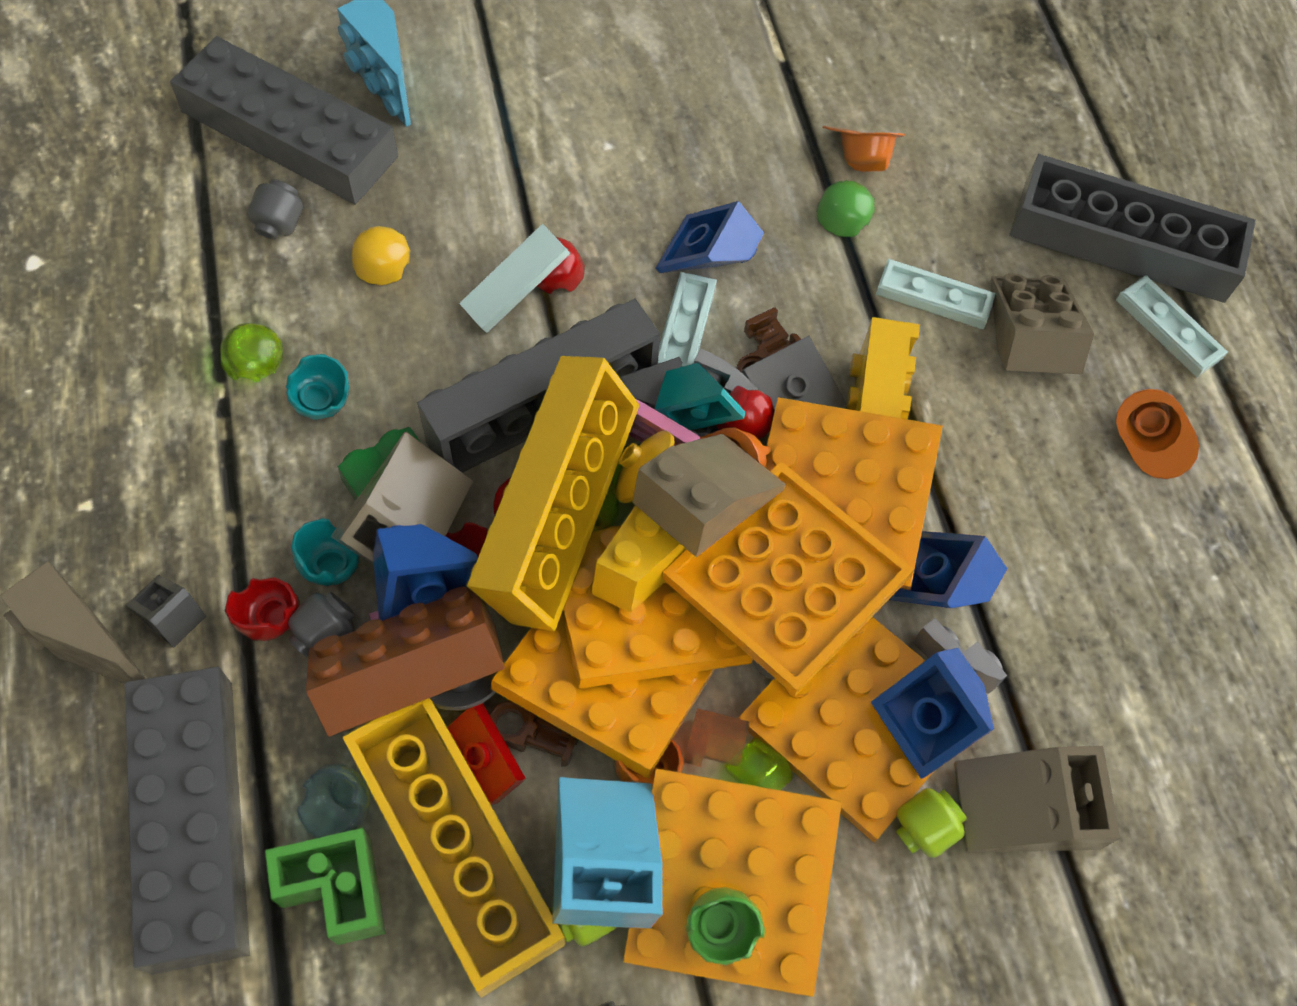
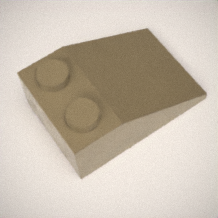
M719 434L671 446L640 467L633 503L697 557L782 492L786 484L724 434Z
M46 562L0 594V597L10 608L4 614V617L19 635L26 637L37 651L46 647L58 659L122 684L146 679L81 596L49 562Z

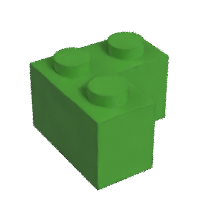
M363 828L265 850L271 900L283 909L322 899L327 936L337 945L386 934L372 841Z

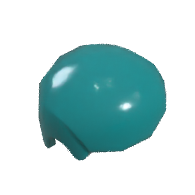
M325 354L308 355L301 358L296 369L287 378L286 395L289 404L299 415L313 420L333 417L340 412L349 396L347 370L337 359Z
M322 518L304 523L294 533L291 544L295 568L299 574L309 582L326 587L330 585L335 586L348 580L358 569L360 559L357 554L330 537L336 527L331 524L329 519Z

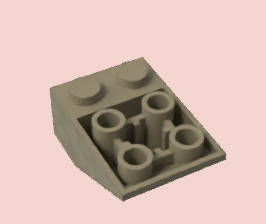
M1009 273L1005 276H991V292L996 293L993 301L997 350L1005 370L1083 374L1094 332L1065 279L1053 275H1045L1041 278H1026L1015 273Z
M404 432L330 537L374 566L373 555L377 529L396 525L423 524L437 533L446 536L473 480L413 436Z
M1103 746L1052 747L954 762L959 805L967 817V820L962 823L965 830L964 842L966 853L1101 850L1120 839Z

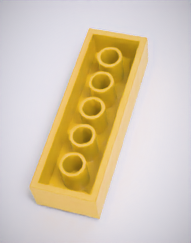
M560 357L554 374L550 378L541 406L536 412L534 423L525 445L520 451L519 459L509 484L504 490L503 498L493 523L488 529L487 537L477 562L472 568L467 587L513 625L549 631L556 630L638 412L639 403L605 358Z
M431 698L376 718L342 737L470 981L481 998L565 946L563 933L557 924H553V916Z

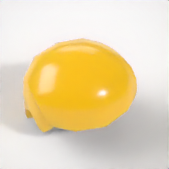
M383 226L369 227L367 230H363L353 243L352 265L357 277L369 284L386 285L397 282L402 278L406 264L410 263V248L405 236L395 229Z

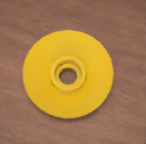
M666 430L657 432L644 440L639 446L632 443L623 451L619 459V464L623 467L619 473L615 488V497L620 502L629 503L633 501L639 468L669 447L674 446L675 439L670 432Z

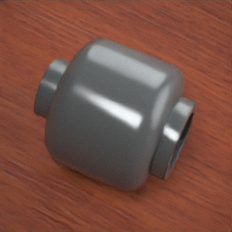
M270 180L269 183H262L257 186L246 213L248 219L256 225L254 231L272 240H276L278 235L288 236L292 234L303 210V203L298 197V191L291 185L279 180Z
M329 592L327 595L313 593L289 618L288 625L293 633L289 641L301 654L308 657L309 648L314 647L321 639L332 635L341 637L354 632L352 619L355 617V614L333 592Z

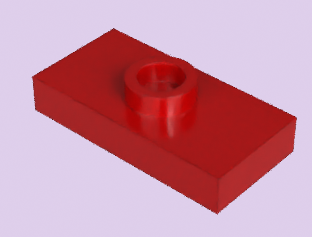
M483 703L466 709L447 727L490 805L498 804L526 780L525 775Z

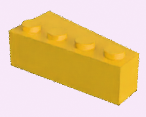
M872 317L860 353H853L849 376L856 378L855 387L850 386L848 391L846 409L908 419L912 396L906 395L908 394L916 365V357L910 356L915 341L919 338L920 324Z
M635 505L596 562L592 594L631 613L665 583L663 571L686 548Z

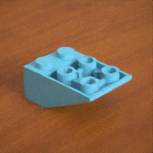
M353 0L337 8L341 24L338 26V32L345 43L346 52H344V59L352 72H358L363 77L366 87L372 94L377 93L391 116H397L406 127L411 125L394 11L384 0Z
M559 777L553 924L650 929L662 915V857L652 784Z

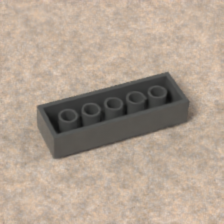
M218 36L170 81L182 113L354 205L359 202L398 158L392 126Z
M1038 154L1025 181L1009 236L1139 277L1147 275L1152 281L1225 303L1245 277L1256 220Z
M636 298L624 304L613 305L605 313L589 321L583 320L574 324L568 331L553 338H544L537 342L534 347L517 355H508L501 359L498 364L481 372H472L465 376L462 381L448 388L430 392L424 399L417 402L426 443L430 450L463 473L526 442L534 423L536 412L541 406L550 378L554 374L561 356L605 358L618 377L658 364L660 332Z
M219 666L125 682L133 968L150 975L250 956L232 683Z

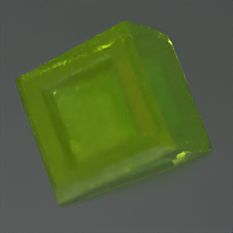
M757 737L724 766L726 771L738 783L782 790L793 778L786 758Z

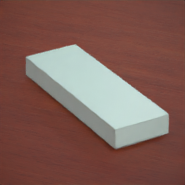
M542 224L459 304L488 333L571 253Z
M888 259L875 295L984 329L996 293Z
M680 271L659 346L658 364L676 357H680L682 367L694 364L715 293L716 279Z
M1147 275L1123 290L1116 299L1125 310L1196 377H1199L1217 364L1228 353L1225 348Z

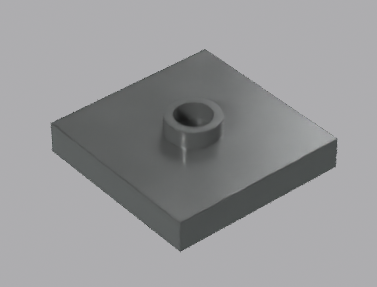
M810 336L783 348L741 371L759 391L771 397L775 408L778 397L838 408L847 404Z

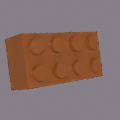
M457 587L445 593L439 600L428 604L415 603L409 605L396 616L383 621L381 619L367 621L354 632L341 637L337 635L325 637L318 641L314 647L309 648L306 693L328 737L505 669L497 631L485 601L470 588Z

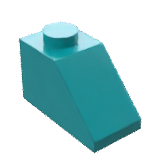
M699 363L667 370L655 406L656 411L688 430L744 419L746 413Z

